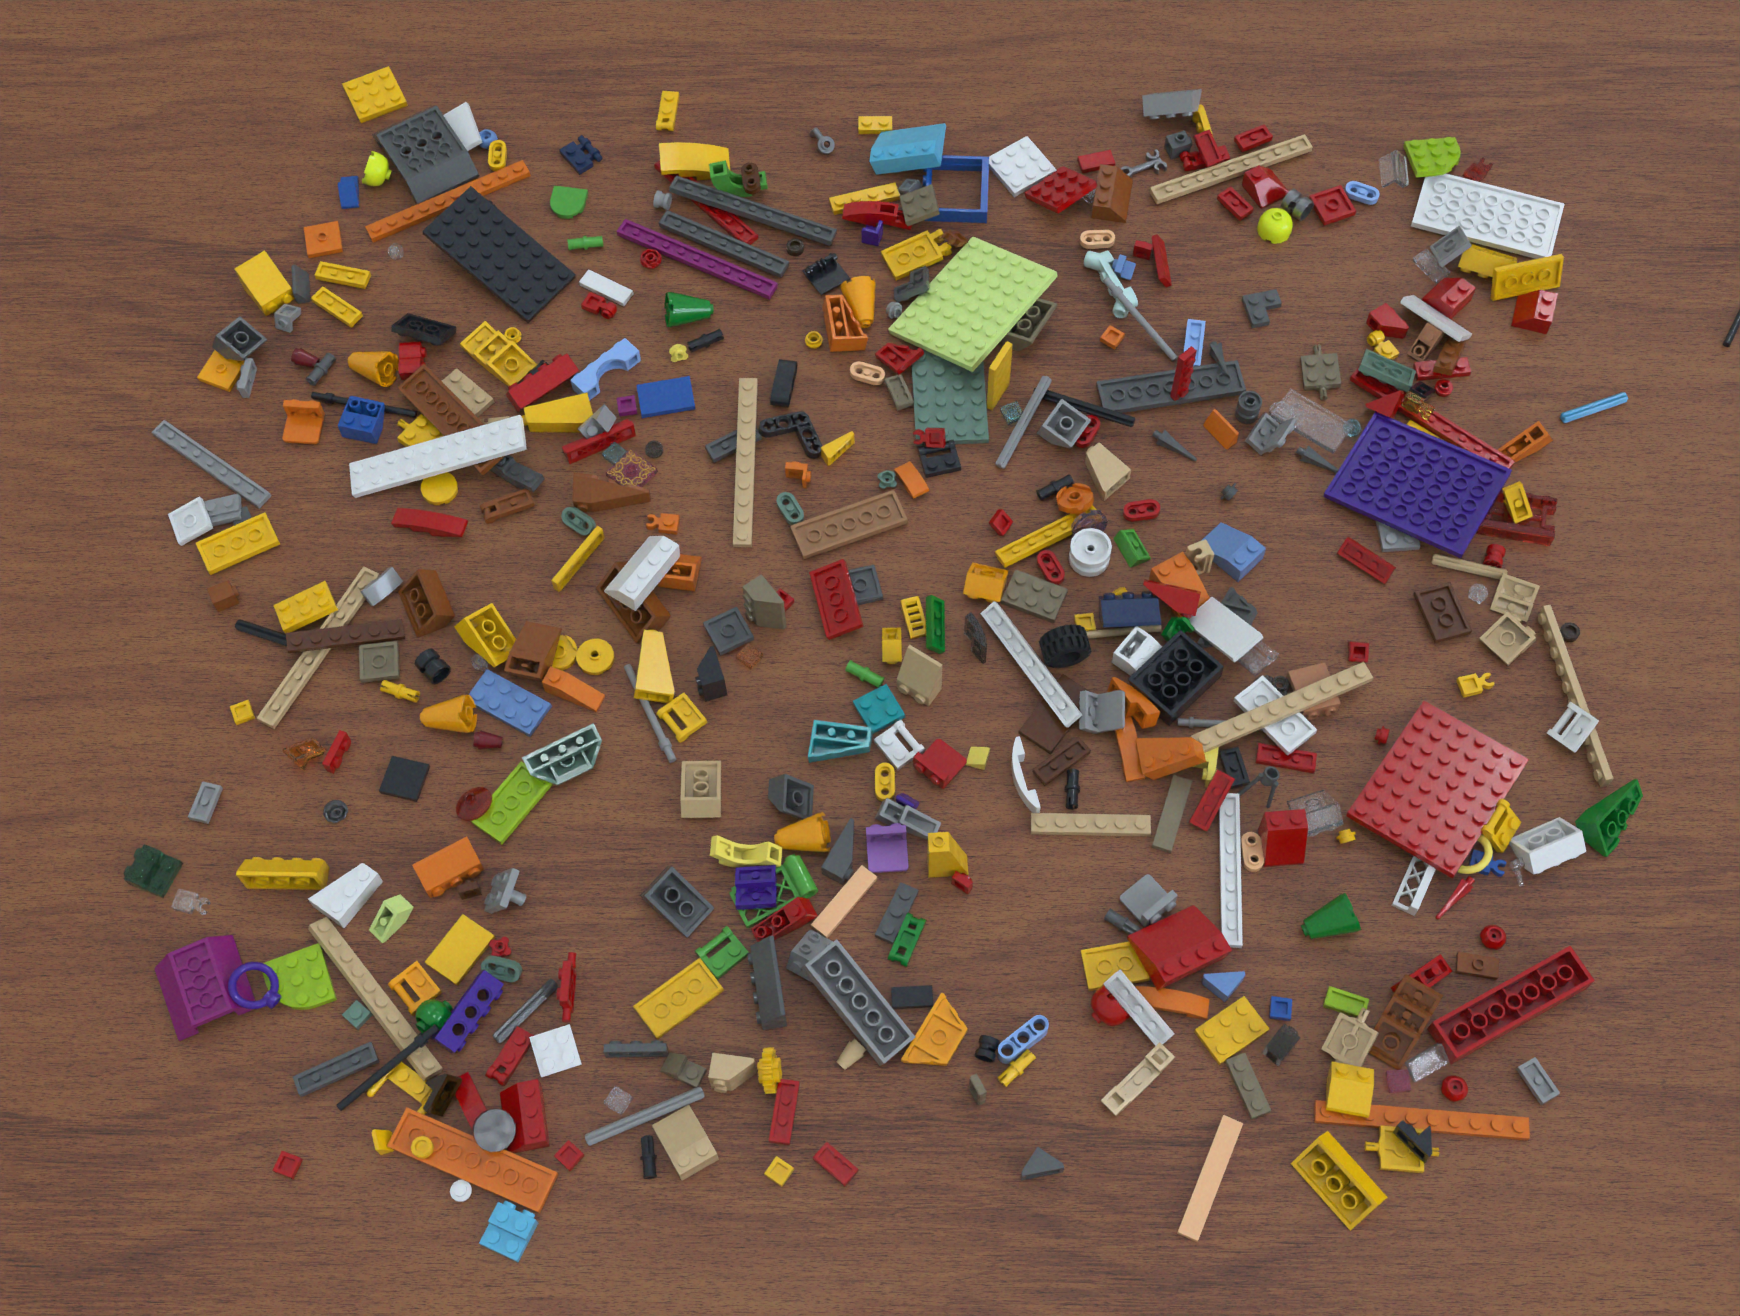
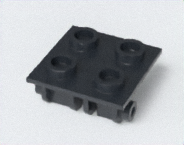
M830 253L829 256L824 259L821 258L820 261H815L814 264L808 265L806 269L802 270L820 295L836 288L844 281L850 280V277L836 261L838 257L835 253Z

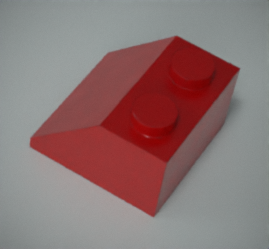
M1443 278L1421 300L1449 319H1452L1472 300L1476 288L1463 278Z
M1537 290L1519 295L1516 300L1511 326L1547 334L1553 321L1558 294Z

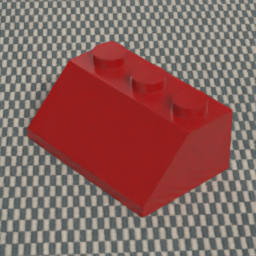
M534 1079L519 1082L501 1091L502 1110L506 1111L513 1118L516 1127L514 1139L507 1147V1151L519 1153L549 1147L544 1098L540 1081Z

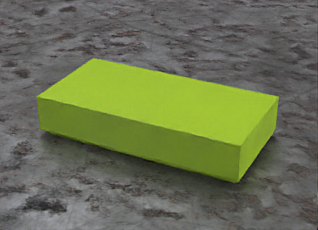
M1329 986L1323 1007L1357 1018L1362 1007L1367 1009L1369 999Z

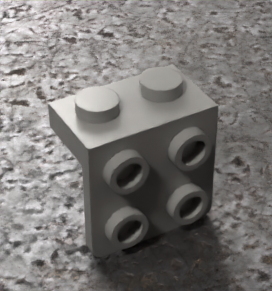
M1264 413L1245 442L1260 455L1266 452L1270 453L1274 448L1283 446L1286 442L1285 437L1294 430V424L1297 420L1293 417L1278 424L1271 416Z
M1086 690L1080 691L1079 705L1082 716L1079 718V730L1097 734L1124 728V691L1117 690L1102 694Z
M1147 874L1121 894L1120 901L1144 927H1147L1151 923H1156L1165 911L1169 912L1176 906L1175 902L1178 895L1173 890L1167 893L1151 875Z
M809 930L791 951L786 969L812 982L802 970V967L833 941L813 930Z

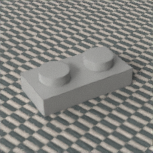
M245 358L244 365L241 366V377L237 381L236 386L242 398H250L257 371L253 358Z
M202 781L188 818L193 821L209 824L223 788L220 785Z
M1536 1057L1516 1068L1540 1105L1560 1094Z

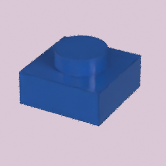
M1271 996L1269 1019L1290 1021L1292 999Z

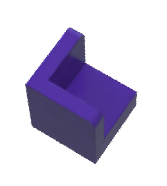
M879 220L877 227L866 225V228H862V243L879 246L883 235V221Z

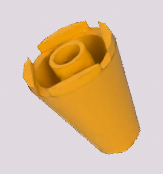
M869 276L853 277L851 282L847 283L844 281L841 284V292L853 311L856 321H859L860 328H868L874 322L875 279L871 280Z
M390 351L353 352L348 357L350 369L379 386L389 387L397 378L395 373L396 370L399 371V359L396 354Z
M461 695L424 708L420 713V721L425 727L462 733L473 732L477 723V714H473V708H476L475 702L470 695Z
M823 812L817 813L778 829L777 834H774L775 844L785 850L829 852L831 847L827 848V843L831 842L828 821H823L822 818L825 814Z

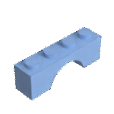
M626 338L617 342L610 350L602 353L597 360L588 364L583 371L573 376L571 379L573 390L578 395L588 393L590 401L600 393L599 380L601 376L612 369L630 370L641 361L639 350Z

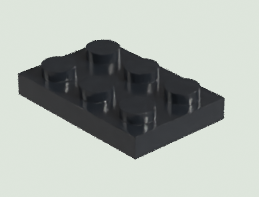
M407 313L392 325L391 332L398 333L400 336L412 337L417 341H426L432 345L441 346L456 333V326Z

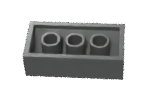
M768 936L751 945V953H747L749 965H753L754 972L750 973L752 985L756 984L757 992H753L754 1003L759 1004L760 1010L756 1012L757 1024H762L763 1030L787 1026L774 936Z

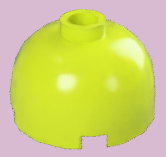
M371 151L364 171L365 177L362 178L363 184L380 186L384 183L385 179L389 180L392 170H389V162L385 156Z
M1271 208L1265 211L1259 218L1257 226L1258 235L1264 241L1267 239L1273 244L1282 243L1289 238L1292 232V218L1287 211L1281 208Z

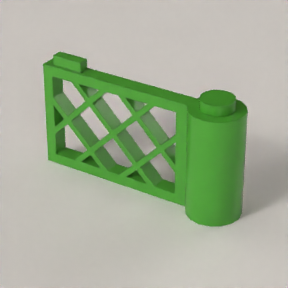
M789 855L785 858L783 865L776 868V874L782 872L784 876L782 885L777 884V887L780 888L777 897V908L771 910L763 908L753 909L757 910L758 913L756 918L750 921L746 918L748 909H744V911L738 910L747 929L765 920L796 897L808 899L818 892V888L800 855ZM736 886L732 887V892L729 893L734 904L736 902ZM784 889L792 891L795 896L788 901L781 899Z

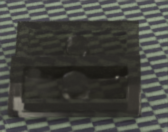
M970 612L965 616L964 634L971 640V652L984 664L987 655L985 633L976 617Z

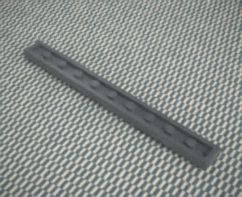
M675 176L669 187V192L829 246H831L837 234V229L679 176Z

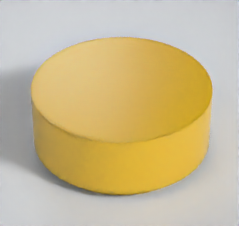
M426 1136L415 1138L411 1144L412 1153L419 1159L429 1157L434 1149L432 1141Z

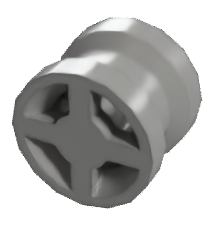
M657 190L653 201L654 207H663L664 210H669L672 203V194H664L662 191Z

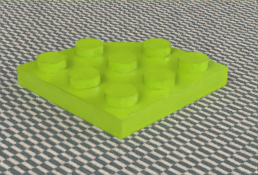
M1455 137L1404 141V149L1416 178L1446 174L1452 171V168L1459 163L1461 151Z
M319 943L264 962V964L275 971L278 977V993L282 996L279 1003L296 1010H308L337 1000L323 949ZM263 973L266 986L268 990H270V980L265 973Z

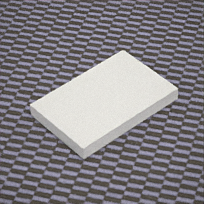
M467 102L443 115L467 151L483 143Z

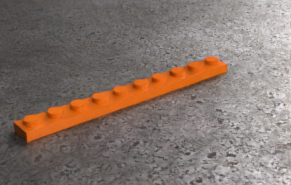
M521 160L369 224L365 228L374 243L440 215L470 186L482 196H485L531 175L524 161Z
M1315 1100L1314 1123L1379 1128L1381 1125L1396 1127L1403 1120L1406 1124L1408 1123L1417 1129H1423V1131L1428 1126H1431V1133L1516 1140L1530 1139L1529 1117L1371 1105L1369 1118L1326 1110V1101Z

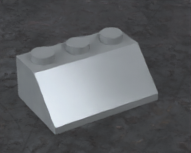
M1202 89L1143 95L1144 116H1149L1150 119L1160 118V115H1166V118L1176 117L1177 113H1182V116H1191L1192 112L1198 111Z

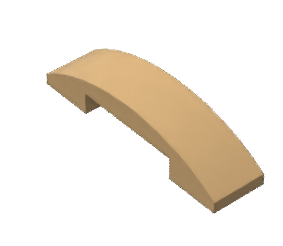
M1159 1042L1145 1056V1059L1115 1086L1101 1102L1117 1116L1162 1073L1175 1056Z

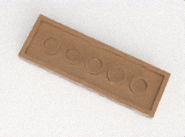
M891 490L791 525L790 529L803 559H807L907 524L908 519L895 490Z

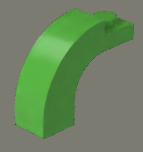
M726 160L709 164L710 178L717 190L739 197L752 196L744 191L742 175L730 171ZM761 171L759 172L760 190L768 189L766 173Z

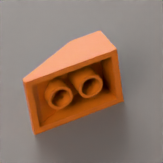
M1183 551L1151 568L1149 577L1151 581L1201 591L1198 608L1210 599L1193 564ZM1171 608L1176 617H1183L1180 616L1179 612Z

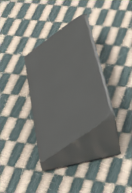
M292 265V287L295 300L298 304L310 302L309 274L300 267Z

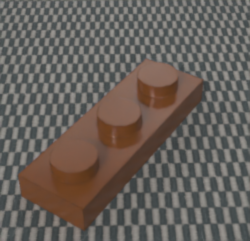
M1448 337L1434 365L1433 372L1451 376L1465 348L1466 341L1458 342Z

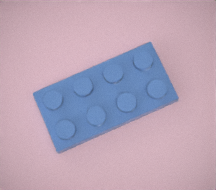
M488 669L469 693L475 702L476 708L529 737L532 736L552 707L551 703Z

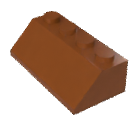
M628 561L615 562L596 589L634 641L639 643L642 641L644 630H660L671 615L653 591L636 611L606 594L604 590Z

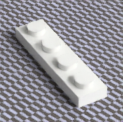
M1118 970L1103 983L1155 1046L1159 1042L1164 1044L1174 1035V1032L1121 970Z

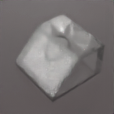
M1324 790L1287 801L1289 810L1305 809L1308 824L1307 837H1314L1318 833L1332 831L1343 825L1340 804Z

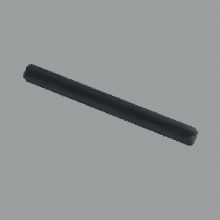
M1047 390L1042 399L1058 404L1063 399L1080 412L1128 427H1132L1135 424V417Z

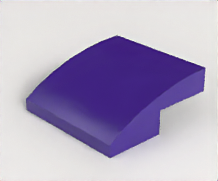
M776 865L736 867V910L777 908Z

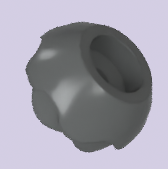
M341 800L329 801L323 810L325 819L333 823L345 819L348 813L347 805Z

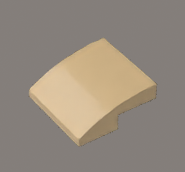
M1502 573L1490 610L1505 614L1507 611L1510 614L1515 613L1522 621L1527 622L1540 586Z

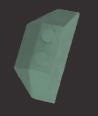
M594 723L522 757L531 776L558 786L594 768L602 739Z

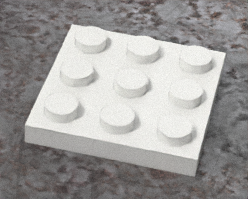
M1028 136L989 156L990 170L1013 197L1029 190L1032 186L1056 171L1055 167Z

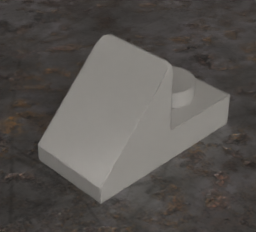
M604 404L578 430L586 439L601 434L604 431L608 433L616 417Z

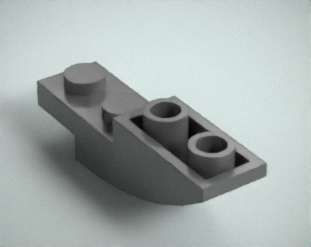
M506 455L490 469V471L521 490L526 488L534 492L545 480L542 474L517 463L510 455Z

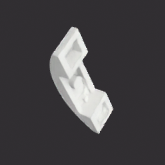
M1018 736L1014 741L1011 762L1014 784L1019 796L1029 810L1033 813H1040L1041 807L1036 790H1027L1019 762L1024 761L1025 752L1021 738Z

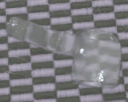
M1521 857L1510 863V868L1515 872L1519 887L1524 886L1520 869L1525 867V863Z

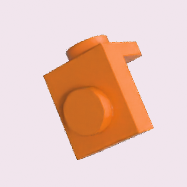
M796 461L786 462V478L802 479V487L806 488L807 482H811V471H808V464Z

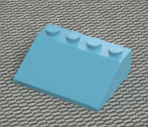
M946 124L881 132L871 148L869 160L875 174L940 167Z

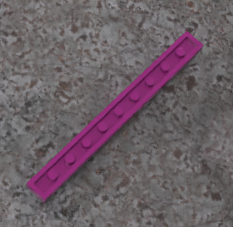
M624 219L616 231L617 236L648 249H655L662 255L770 300L778 287V283L630 220Z

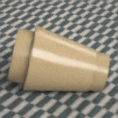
M856 1039L852 1042L849 1041L836 1062L846 1070L864 1056L863 1053L866 1049Z

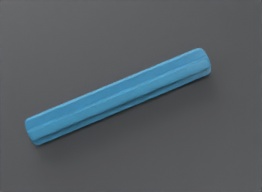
M1621 392L1563 412L1560 415V419L1563 423L1585 417L1626 403L1628 396L1625 392Z

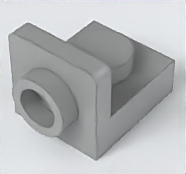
M284 304L274 313L275 328L292 332V322L301 315V308Z

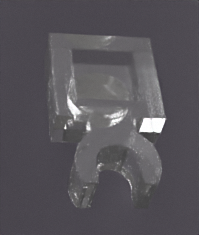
M178 889L171 908L188 914H192L193 910L196 909L200 914L206 915L207 911L201 909V906L203 904L210 905L211 902L207 898L199 899L197 893Z

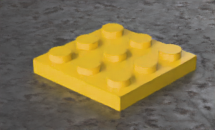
M389 66L342 83L360 123L408 106Z

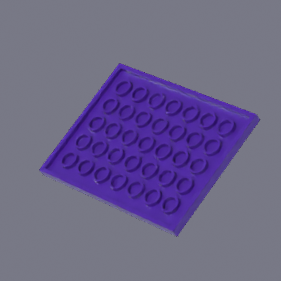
M1375 411L1326 489L1324 497L1458 558H1462L1510 477L1512 470Z

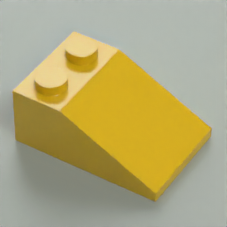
M493 603L465 617L454 626L463 641L494 668L507 661L509 652L516 641V638Z

